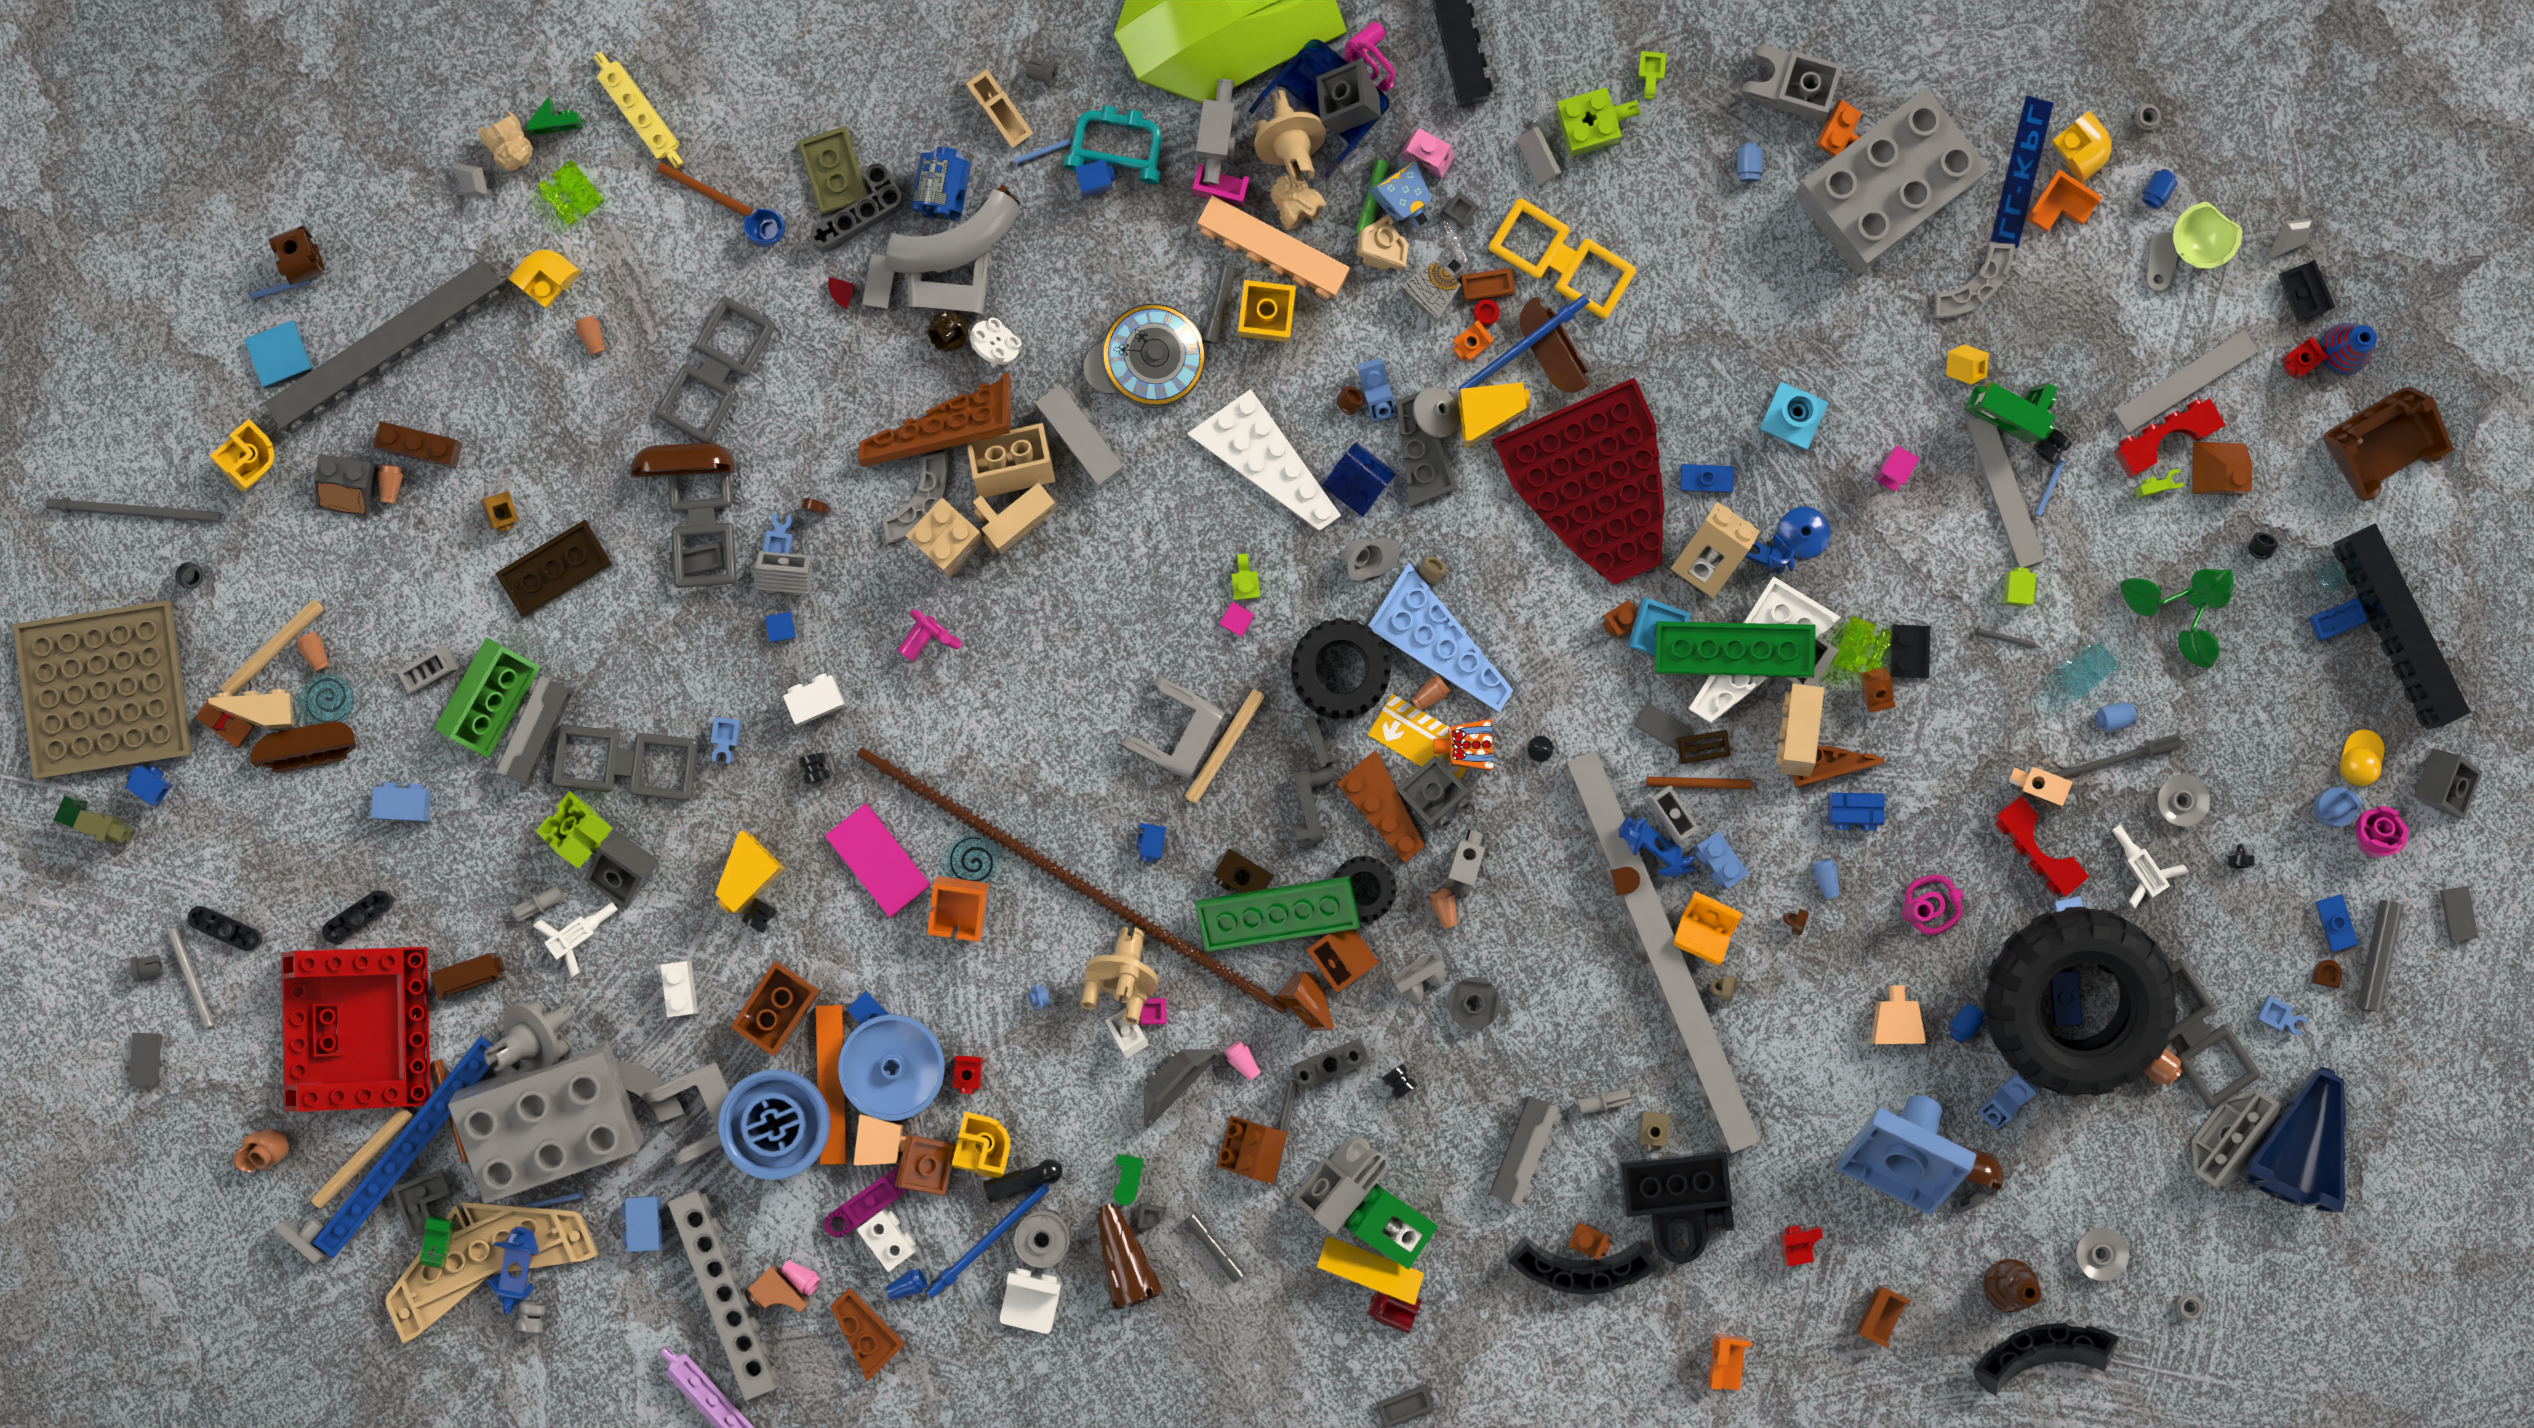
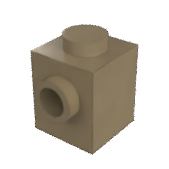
M1641 1111L1638 1143L1644 1144V1149L1659 1151L1660 1146L1667 1147L1670 1115Z

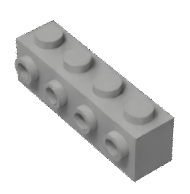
M1059 384L1036 401V407L1100 489L1124 470L1121 463L1125 460L1116 448L1111 451L1107 446L1106 442L1109 439L1100 428L1094 429L1090 423L1093 418L1084 407L1080 410L1074 403L1077 397L1069 387L1064 389Z

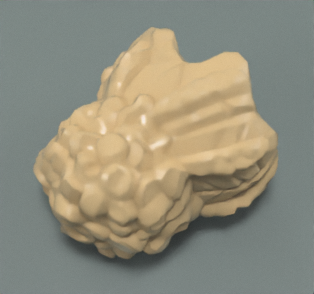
M507 111L506 118L487 129L480 127L478 134L482 143L494 154L493 159L495 163L500 167H504L506 171H510L528 164L529 158L533 155V148L530 141L524 137V132L521 130L518 118L510 111Z
M1289 175L1278 177L1276 183L1272 186L1270 196L1272 197V202L1277 205V209L1280 211V220L1286 230L1298 227L1305 217L1312 221H1317L1321 209L1326 206V202L1319 192L1309 188L1307 183L1303 185L1294 184Z

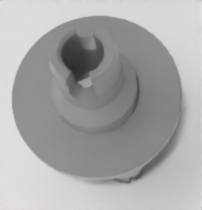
M539 1000L534 1001L530 1005L516 1003L510 1006L505 1011L503 1017V1028L506 1037L486 1049L484 1058L487 1065L490 1066L498 1061L499 1065L494 1070L500 1071L520 1060L528 1068L535 1071L557 1064L558 1059L570 1053L572 1047L566 1038H560L557 1041L554 1032L558 1030L559 1026L574 1019V1010L566 1013L571 1006L564 1004L552 1013H545V1006Z

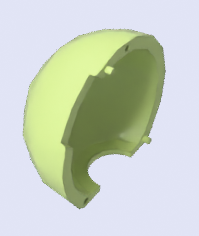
M2209 202L2193 205L2183 212L2174 226L2173 242L2180 257L2188 264L2204 269L2224 265L2235 256L2242 239V228L2234 221L2222 215Z

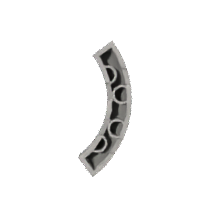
M993 189L984 205L976 214L951 230L929 236H905L892 233L886 251V270L907 274H918L919 272L936 270L939 273L966 265L988 252L992 248L991 246L1009 231L1017 218L1020 208L1017 202L1010 196Z

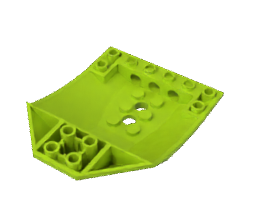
M1125 0L1113 36L1137 81L1203 104L1204 99H1216L1218 79L1234 81V89L1298 55L1346 34L1347 30L1336 0Z

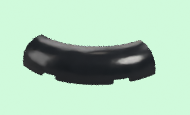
M1525 1236L1508 1256V1262L1529 1279L1549 1286L1556 1291L1580 1295L1612 1292L1613 1289L1628 1284L1632 1285L1658 1268L1656 1261L1638 1240L1623 1251L1601 1258L1598 1261L1596 1259L1574 1260L1554 1255L1542 1249Z
M2067 1323L2034 1326L2010 1335L2006 1341L1997 1347L1991 1348L1974 1368V1376L1986 1391L1997 1396L2002 1387L2014 1376L2041 1364L2071 1362L2087 1365L2105 1372L2116 1349L2119 1336L2095 1327L2068 1326Z

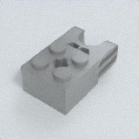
M1762 44L1756 46L1753 52L1755 62L1768 68L1773 77L1766 82L1748 81L1742 87V97L1754 103L1826 123L1843 65L1796 51L1792 53ZM1807 85H1810V86H1812L1813 88H1812V89H1807L1806 87H1807Z
M1352 1135L1342 1144L1330 1160L1325 1157L1292 1198L1314 1219L1335 1234L1339 1228L1344 1226L1347 1218L1362 1204L1368 1192L1388 1168L1387 1159L1379 1151L1371 1150L1369 1143L1363 1137Z

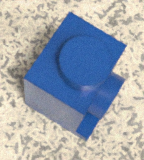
M1140 823L1139 829H1143L1144 832L1143 834H1138L1136 849L1140 850L1139 861L1155 863L1156 858L1161 859L1166 827Z

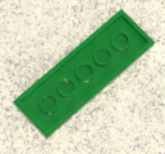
M1657 621L1655 674L1814 678L1816 625Z
M1349 876L1195 901L1206 952L1360 928Z

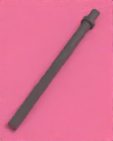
M63 497L62 500L49 498L46 500L47 509L61 510L62 513L81 511L220 522L221 517L220 512L74 501L70 500L69 497Z

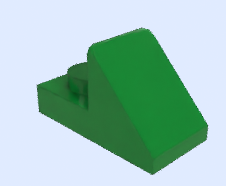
M550 96L545 99L527 124V130L532 136L583 128L582 117L578 112L574 113L573 110H563L559 112V115H556L554 102Z

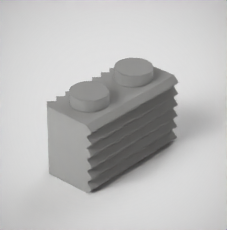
M768 551L759 552L755 566L756 590H764L767 593H775L777 591L790 592L793 595L809 594L812 582L810 555H795L794 553L790 555L789 553H769Z
M1668 786L1649 798L1647 802L1677 844L1698 831L1700 826L1696 825L1697 821H1693L1694 817H1691V813L1687 812L1688 808H1684L1685 804L1681 803L1682 799H1678L1679 795H1675L1676 791L1672 790L1673 786Z

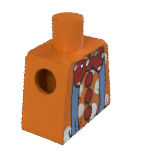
M1492 719L1449 727L1448 738L1433 739L1434 754H1448L1449 765L1485 771L1493 770Z

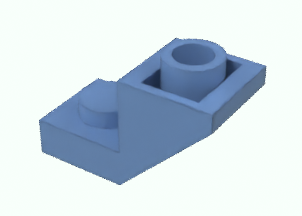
M1382 357L1357 364L1362 390L1372 423L1397 416L1394 398L1388 384Z
M2017 1072L2004 1082L1977 1112L1997 1130L2012 1119L2019 1107L2036 1095L2040 1088L2025 1080Z

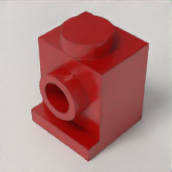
M2311 337L2284 356L2281 361L2284 363L2283 368L2286 373L2291 377L2294 376L2297 380L2328 358V356L2316 340ZM2302 354H2303V356L2306 358V360L2308 361L2307 363H2305V362H2303V361L2301 360V355H2302Z
M955 1056L953 1087L959 1088L958 1093L974 1094L975 1089H981L983 1057ZM965 1070L971 1071L972 1078L970 1080L963 1078L962 1074Z

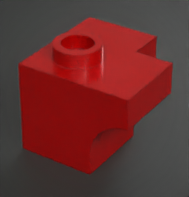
M1800 1225L1785 1227V1232L1779 1233L1784 1265L1789 1267L1814 1262L1813 1246L1818 1240L1823 1239L1821 1227L1815 1226L1801 1229Z

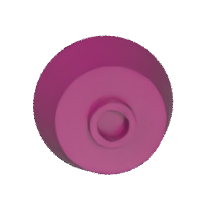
M2378 806L2377 809L2367 810L2356 821L2357 845L2369 857L2384 858L2401 851L2406 845L2408 825L2405 826L2404 822L2398 817L2400 813L2390 807Z

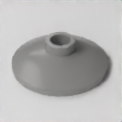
M1430 387L1424 389L1416 396L1413 403V415L1417 425L1423 432L1435 438H1444L1457 429L1460 421V412L1456 401L1448 392L1440 388Z
M2180 774L2167 779L2162 784L2157 796V805L2161 815L2169 823L2180 827H2188L2199 823L2206 816L2210 807V795L2207 787L2201 780L2191 775ZM2179 796L2185 798V804L2183 806H2180L2177 803V799Z
M2095 1228L2085 1233L2079 1240L2076 1247V1260L2079 1268L2086 1276L2097 1281H2109L2120 1276L2126 1269L2129 1261V1249L2124 1238L2116 1231L2108 1228ZM2098 1249H2103L2105 1253L2101 1259H2098L2096 1256Z

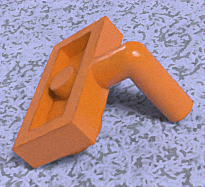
M1843 100L1837 101L1815 145L1834 158L1845 149L1848 142L1852 144L1860 138L1853 133V130L1862 113Z

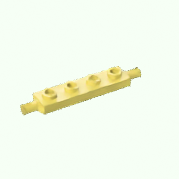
M602 52L597 53L598 56L595 55L593 59L602 69L597 79L655 157L659 160L668 158L675 169L680 168L679 165L682 166L684 162L675 152L680 145L678 140L620 62L609 63Z

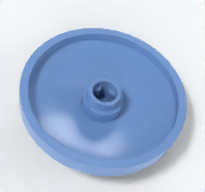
M899 1014L876 1016L860 1024L845 1041L838 1063L840 1083L850 1102L866 1115L887 1121L906 1119L924 1110L938 1094L945 1072L943 1051L932 1031L918 1020Z

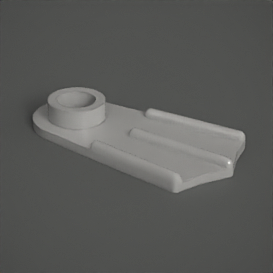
M2170 232L2151 235L2146 282L2149 288L2154 291H2163L2169 286L2179 257L2173 242V235ZM2154 276L2161 278V284L2154 282Z

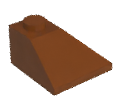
M2193 442L2192 494L2244 496L2252 492V463L2246 444Z
M1295 972L1276 997L1312 1031H1331L1334 1028L1324 991L1317 984L1319 982L1318 979L1309 972Z

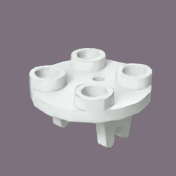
M990 318L988 321L977 323L970 332L971 348L979 356L991 362L990 366L993 368L998 364L1006 365L1013 362L1019 353L1020 339L1014 336L996 318Z

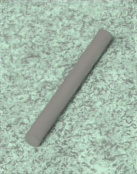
M177 928L168 930V937L204 1029L211 1028L215 1025Z

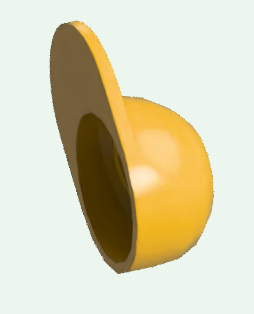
M2365 729L2355 731L2347 738L2340 760V771L2347 783L2357 787H2364L2373 784L2379 778L2385 747L2378 734Z

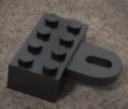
M1715 1151L1618 1162L1624 1215L1626 1217L1651 1215L1655 1246L1659 1253L1667 1260L1674 1263H1688L1697 1259L1703 1253L1708 1239L1705 1209L1733 1206L1727 1152ZM1680 1223L1684 1224L1687 1228L1689 1242L1688 1248L1683 1252H1678L1675 1249L1673 1240V1228Z

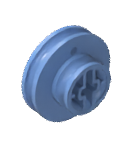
M778 1069L754 1073L735 1085L723 1102L718 1123L720 1140L729 1159L745 1173L766 1180L788 1178L809 1168L822 1154L829 1138L831 1125L829 1109L819 1089L811 1081L797 1073ZM774 1104H783L790 1108L784 1111L782 1107L763 1112L765 1108L774 1106ZM793 1112L795 1113L797 1120L779 1127L780 1135L777 1129L761 1134L759 1126L774 1121L771 1114H774L775 1119ZM797 1125V1130L791 1139L779 1143L770 1142L786 1138L792 1133L791 1127ZM739 1134L743 1135L745 1140L743 1143L737 1140Z

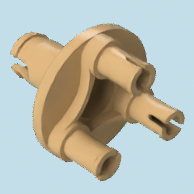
M1278 90L1279 99L1276 91H1274L1270 95V101L1275 111L1274 119L1269 122L1261 120L1253 125V131L1256 135L1254 140L1257 156L1265 163L1285 165L1292 182L1297 185L1306 184L1303 176L1304 171L1308 172L1311 179L1315 176L1310 156L1322 146L1326 137V130L1320 118L1312 114L1310 108H1302L1294 112L1293 108L1289 106L1285 91Z
M1123 927L1119 932V938L1113 955L1097 956L1087 962L1083 982L1085 988L1080 1004L1085 1009L1095 1010L1100 990L1114 994L1116 1001H1119L1120 996H1122L1121 1002L1127 1003L1122 1019L1127 1024L1135 1025V1023L1139 1024L1142 1006L1146 1003L1147 997L1157 990L1159 979L1151 968L1140 962L1144 941L1143 931L1135 928L1132 940H1130L1131 936L1127 935L1128 928Z

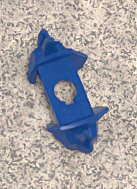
M1774 534L1773 547L1755 541L1752 547L1756 548L1759 554L1748 552L1745 555V558L1768 567L1769 571L1777 567V574H1781L1786 565L1790 571H1793L1795 568L1793 557L1795 550L1786 546L1779 535Z
M1627 817L1619 828V837L1626 840L1633 855H1637L1640 847H1645L1667 864V868L1658 870L1659 875L1675 879L1679 875L1688 874L1695 869L1694 866H1690L1695 857L1693 855L1682 857V848L1673 841H1668L1647 825L1645 818L1631 820V817ZM1654 840H1658L1661 843L1660 850L1655 846Z
M524 1226L513 1228L504 1242L494 1243V1246L505 1249L501 1275L493 1276L487 1281V1284L498 1295L499 1301L503 1303L505 1315H508L515 1305L523 1302L533 1291L532 1283H529L526 1288L532 1254L539 1255L540 1251H538L533 1231ZM513 1262H519V1266L522 1268V1275L519 1277H512L507 1271L508 1266L513 1264Z

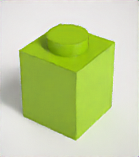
M2014 567L2013 571L2005 573L2002 604L2020 607L2034 605L2037 574L2029 573V569L2023 567Z

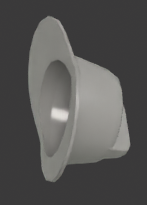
M1381 538L1373 541L1356 539L1351 542L1346 551L1340 553V556L1347 566L1349 577L1355 581H1360L1390 571L1399 559L1400 548L1396 541L1390 538Z

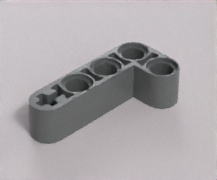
M873 163L865 171V178L873 193L812 228L810 239L817 250L821 252L830 251L897 213L902 208V195L884 165ZM876 172L884 173V178L881 182H873L871 180L872 175ZM889 194L897 195V200L894 204L888 205L884 203L885 197ZM873 207L875 212L871 217H863L862 211L864 208ZM843 220L852 221V226L848 230L839 229V225ZM831 227H834L836 233L838 234L836 237L833 234ZM821 233H824L826 236V242L820 240L819 235Z

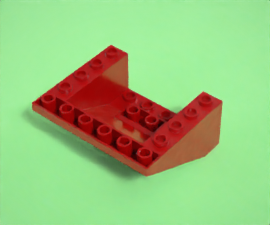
M427 947L281 952L284 1111L305 1112L423 1106L431 1097Z

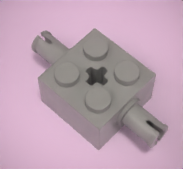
M1218 79L1215 101L1203 100L1196 155L1197 159L1206 160L1203 183L1210 185H1219L1221 164H1228L1229 157H1234L1236 142L1235 137H1232L1233 131L1238 132L1240 116L1239 112L1235 111V104L1231 103L1234 81L1228 79Z

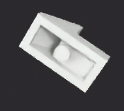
M1124 1008L1105 1021L1127 1059L1149 1046V1043L1138 1024L1130 1025L1123 1021L1122 1018L1126 1009Z

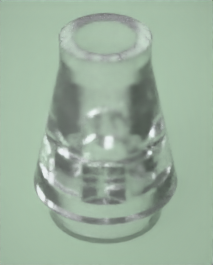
M1366 141L1362 145L1359 143L1339 166L1345 175L1349 177L1374 165V161L1378 157Z

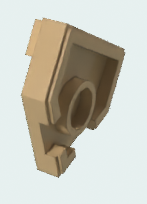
M1389 214L1359 232L1356 255L1363 257V263L1384 271L1391 267L1402 271L1406 268L1409 245L1403 236L1400 237L1393 226L1394 221Z

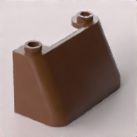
M2411 387L2395 391L2328 430L2323 435L2326 447L2355 495L2364 502L2375 499L2382 490L2380 481L2419 458L2432 462L2440 461L2446 454L2454 450L2434 397Z

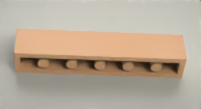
M1211 196L1197 222L1198 228L1201 229L1200 233L1203 236L1212 240L1216 237L1224 241L1223 245L1226 248L1235 252L1239 249L1247 253L1246 257L1249 260L1258 264L1262 261L1270 265L1269 269L1272 272L1281 276L1285 273L1293 277L1292 281L1295 284L1304 288L1308 285L1316 289L1315 293L1328 300L1329 297L1336 299L1350 273V267L1214 196Z

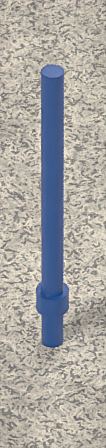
M1583 294L1567 306L1565 304L1557 310L1558 313L1459 386V390L1477 387L1564 321L1567 323L1573 319L1576 312L1590 303L1589 299Z
M1039 1185L951 1268L947 1267L940 1273L941 1277L926 1290L928 1295L934 1298L947 1285L951 1286L958 1279L957 1276L1050 1190L1047 1185Z

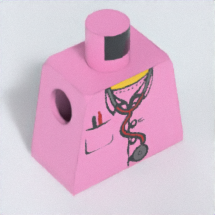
M1418 128L1411 133L1399 157L1408 162L1415 161L1419 168L1442 180L1454 159V154L1449 144Z

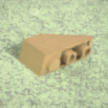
M284 689L270 690L269 694L261 695L257 691L242 692V696H232L231 693L215 694V698H208V703L212 708L266 730L294 728L293 697L290 693H286Z

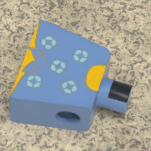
M1415 161L1405 164L1368 190L1372 197L1396 222L1409 217L1414 227L1417 228L1429 220L1421 207L1431 200V195Z

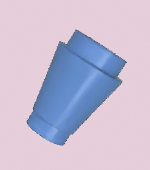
M1832 858L1812 863L1813 870L1811 872L1825 899L1840 895L1837 864L1833 863Z

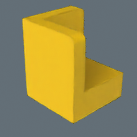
M1961 345L1948 351L1946 375L1970 385L1986 378L1989 353L1968 345Z

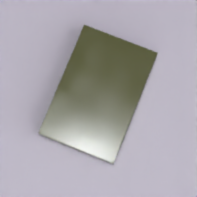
M847 126L797 141L821 216L845 209L869 195Z

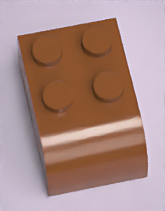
M774 961L730 1028L775 1057L788 1042L822 990L781 962Z

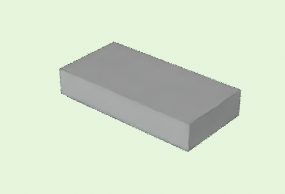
M1539 127L1531 129L1516 140L1539 186L1544 185L1561 173Z
M871 254L862 302L863 306L889 310L895 271L886 270V256Z

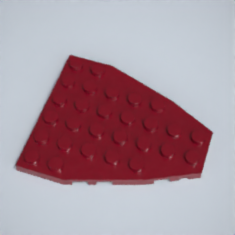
M1635 377L1492 439L1493 446L1516 493L1571 552L1614 586L1662 564L1664 497L1659 466V449L1657 447V429Z

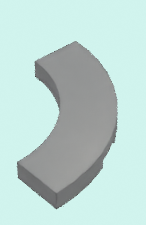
M1987 244L1983 265L1971 281L1951 291L1934 293L1933 319H1947L1964 315L1991 298L2008 275L2013 261L2015 244Z
M946 451L920 457L921 478L914 497L901 510L881 519L887 545L907 538L906 535L943 498L948 479Z
M616 1061L626 1090L637 1094L646 1102L647 1100L643 1093L665 1083L655 1073L642 1066ZM676 1094L661 1101L648 1103L655 1112L659 1123L686 1114Z

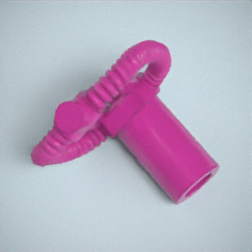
M1371 22L1346 42L1344 64L1347 65L1363 58L1364 63L1367 62L1371 66L1373 74L1369 75L1374 80L1379 76V68L1376 62L1367 54L1368 51H1371L1377 61L1388 72V75L1375 87L1378 93L1382 91L1387 92L1394 86L1393 80L1396 73L1393 66L1389 64L1390 62L1375 46L1385 38V30L1379 23Z
M913 609L910 611V616L916 623L897 649V652L910 661L915 662L932 636L955 650L961 648L962 642L937 624L933 617L930 615L926 617L919 610Z
M1935 874L1920 877L1910 883L1905 891V901L1903 902L1905 906L1902 909V917L1925 935L1941 934L1959 922L1958 920H1961L1963 908L1960 901L1963 899V893L1960 889L1953 886L1954 884L1947 876ZM1929 882H1942L1948 888L1947 893L1951 903L1955 906V913L1946 923L1935 928H1929L1921 922L1940 916L1945 910V899L1941 894L1934 891L1927 892L1914 900H1911L1912 894L1920 885ZM1929 897H1935L1939 901L1940 906L1936 912H1934L1933 905L1926 901Z

